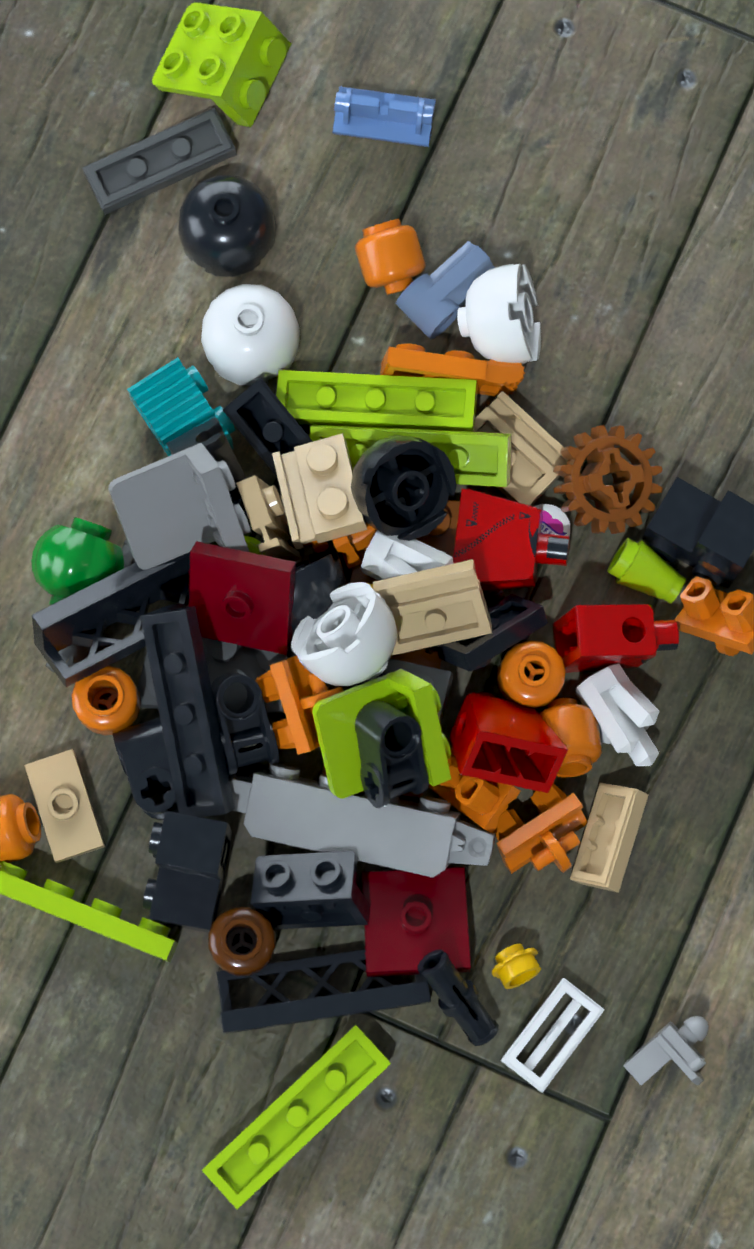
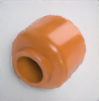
M394 219L362 230L364 238L356 243L355 251L364 281L369 287L378 288L384 286L387 295L404 291L413 282L412 277L421 274L425 270L426 262L417 232L412 226L401 225L400 219Z
M529 640L518 643L507 651L498 667L497 681L500 692L506 700L516 702L521 706L538 709L545 707L558 696L565 683L566 670L562 657L553 647L544 642ZM525 667H526V669L528 670V672L530 673L529 676H528V678L526 677V675H525V673H524V668H525ZM542 675L540 680L532 681L534 676Z
M107 666L76 682L71 695L73 710L80 722L92 732L105 736L113 735L112 733L130 727L137 719L141 707L140 692L131 676L122 669L113 666ZM111 696L108 700H104L105 697ZM100 705L106 706L108 710H101Z
M573 698L553 700L547 705L548 708L540 712L539 715L568 748L557 777H576L586 774L591 770L592 764L597 762L602 754L599 723L591 709L585 705H579L577 700Z
M14 794L0 796V862L5 861L9 863L31 855L35 842L41 838V823L36 809L31 803H25L22 798Z

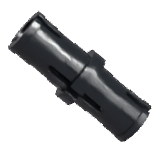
M434 950L424 956L418 964V972L427 980L439 997L438 1006L444 1014L454 1017L467 1035V1039L474 1046H482L491 1041L496 1036L499 1025L479 1001V991L473 982L463 979L450 961L448 954L443 950Z

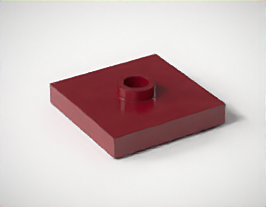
M196 541L190 551L189 607H196L201 637L287 655L292 642V608L296 562Z
M464 867L446 868L434 877L402 870L362 872L363 896L370 905L369 925H364L367 977L419 975L418 964L422 958L428 953L439 949L448 954L450 961L459 973L470 972L471 963Z

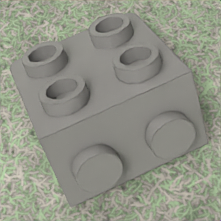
M202 443L118 477L109 484V493L133 558L138 567L143 570L156 567L190 552L196 541L207 544L216 541L221 547L249 552L244 534L250 532V526L239 504L233 505L229 491L236 489L230 469L224 460L216 462Z

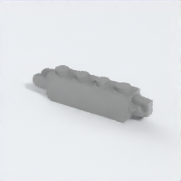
M277 763L270 764L269 770L262 769L254 773L253 777L244 775L238 777L237 774L228 776L235 807L232 811L246 813L244 826L252 837L318 852L353 851L358 861L429 877L438 875L451 863L487 866L492 857L496 833H490L481 827L460 820L462 813L451 811V803L442 799L421 796L419 803L401 800L399 799L400 796L390 799L387 806L378 809L370 803L364 791L340 799L330 792L326 774H320L319 781L299 777V768Z

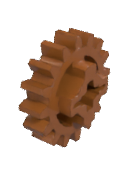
M604 425L591 428L590 436L586 432L576 434L573 438L577 448L568 446L560 451L561 455L567 460V464L556 466L553 469L554 473L564 477V484L554 487V493H566L568 498L560 509L562 512L572 510L578 512L574 521L577 527L585 526L592 521L591 530L594 534L605 533L607 528H609L612 534L625 532V523L630 527L641 525L643 522L639 511L643 513L654 512L656 507L648 499L649 495L662 493L663 489L658 484L652 483V476L663 472L662 467L650 466L648 459L656 451L653 447L644 450L638 447L642 435L639 433L631 434L624 438V426L621 425L611 427L609 432H607ZM620 452L628 458L631 464L621 457ZM585 458H587V466L580 475L581 466ZM611 474L613 484L604 486L602 476ZM635 486L634 494L629 501V494ZM584 495L595 502L596 508L586 500Z

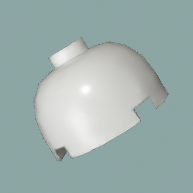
M509 264L486 271L475 279L468 289L466 307L458 308V326L462 337L470 336L475 350L487 360L492 359L497 362L525 364L539 359L541 329L540 322L534 323L532 309L533 306H538L532 278L525 265Z
M241 284L225 290L211 302L203 318L201 341L208 361L222 378L237 385L251 386L260 378L265 383H268L269 379L278 376L279 370H288L291 367L299 351L300 329L292 307L278 292L263 285Z
M365 582L350 583L331 592L330 597L333 604L320 617L313 619L308 615L301 620L291 642L292 651L298 656L299 662L320 680L335 686L355 685L366 680L375 679L382 674L393 653L398 635L393 613L381 595Z

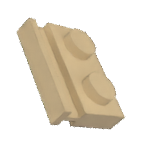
M503 391L475 418L474 432L511 434L510 484L507 487L497 488L511 501L532 506L559 478V475L553 472L554 467L567 464V460L560 453L564 447Z
M343 433L294 447L295 451L282 455L280 452L272 453L290 535L296 550L304 548L303 544L316 540L319 544L368 530L365 519L358 510L351 492L353 468Z
M257 476L237 482L236 484L252 530L261 535L265 541L258 544L260 552L269 557L294 562L302 559L299 551L288 543V540L291 539L282 495H279L274 485L269 486Z
M473 559L373 582L372 589L379 593L386 601L396 623L398 635L392 655L492 633L491 619Z

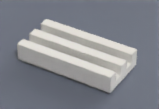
M562 978L500 1061L543 1093L605 1009L568 980ZM565 993L573 998L525 1063L519 1062L516 1057ZM582 1005L589 1011L543 1074L540 1077L537 1076L532 1070Z

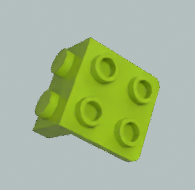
M192 3L185 10L155 71L152 83L161 91L212 99L237 125L252 127L292 44L260 11Z
M399 669L320 700L313 706L312 714L330 792L336 797L344 799L364 791L360 777L361 761L357 734L355 732V720L359 711L366 704L377 700L388 702L419 723L424 763L429 776V784L434 787L451 780L448 765L451 750L440 727L438 712L441 710L440 698L431 683L403 669Z

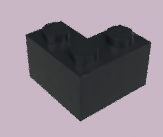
M676 477L649 523L642 539L649 542V547L664 560L674 562L677 558L694 568L692 574L695 577L710 580L713 587H719L722 584L729 588L754 550V504L729 490L722 501H719Z
M165 811L163 823L154 822L149 842V853H152L153 858H156L155 864L159 867L157 879L148 878L143 899V909L150 910V920L160 924L210 932L212 924L217 918L233 837V831L227 822Z

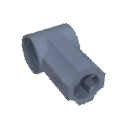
M467 241L430 276L425 273L415 279L401 293L396 301V305L430 340L434 339L455 321L458 308H461L466 303L467 291L473 281L495 267L489 256L478 245Z

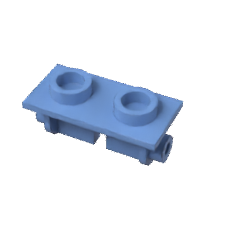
M340 86L339 92L336 93L335 119L332 133L429 147L435 100Z

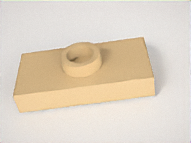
M71 749L24 765L54 861L59 863L104 848L103 837L75 751Z
M599 783L570 880L581 885L619 893L648 794L634 788Z

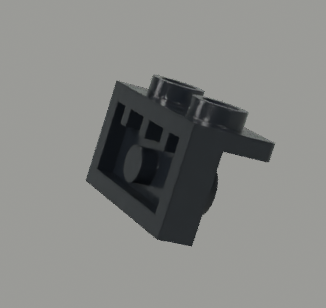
M353 851L259 856L256 859L251 904L255 910L261 912L270 921L273 930L369 925L370 905L356 885L358 858Z

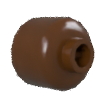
M235 907L223 912L213 922L208 934V948L214 962L223 971L235 976H250L261 971L271 961L275 951V932L270 921L261 912L249 907ZM245 934L252 938L253 945L245 941ZM239 935L240 942L233 946L234 938ZM241 947L250 949L248 952L245 953L237 952V950Z

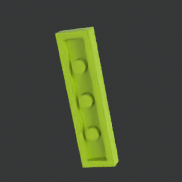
M279 370L276 397L299 425L330 424L474 432L478 384L477 380Z
M314 424L310 426V438L313 442L343 433L353 470L362 453L375 442L390 436L401 435L421 438L445 452L454 467L456 484L507 487L510 484L511 434Z
M5 861L0 862L1 895L171 963L178 945L176 941L167 938L171 928L144 917L141 918L139 926L119 919L123 909L97 898H94L91 907L72 900L75 893L74 889L46 879L42 888L25 881L28 873L27 870Z
M355 1025L205 1166L202 1172L230 1203L238 1209L375 1080L391 1062Z

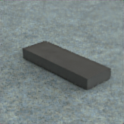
M214 107L82 168L104 215L235 156L236 149Z

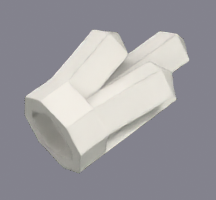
M377 530L365 552L361 569L364 574L377 580H383L453 564V557L416 539L410 541L399 540L397 538L398 535L386 536Z
M620 664L608 666L588 677L576 688V695L582 705L589 707L597 719L601 743H611L617 753H628L636 766H651L659 752L646 730L650 725L655 724L659 710L629 680Z

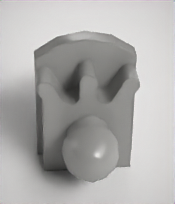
M700 1016L690 1017L684 1021L685 1025L680 1029L670 1021L624 1063V1067L640 1085H643L672 1059L688 1078L699 1086L704 1081L699 1070L707 1063L693 1045L698 1040L702 1041L707 1036L709 1026L706 1019Z

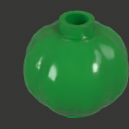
M74 517L71 528L56 525L40 537L32 554V572L36 582L48 594L52 595L49 605H53L124 569L122 548L109 542L112 530Z

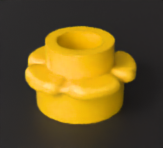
M521 943L505 948L495 956L497 965L491 971L492 976L500 978L505 989H512L530 981L541 971V967L535 958L538 951L535 948L524 949Z

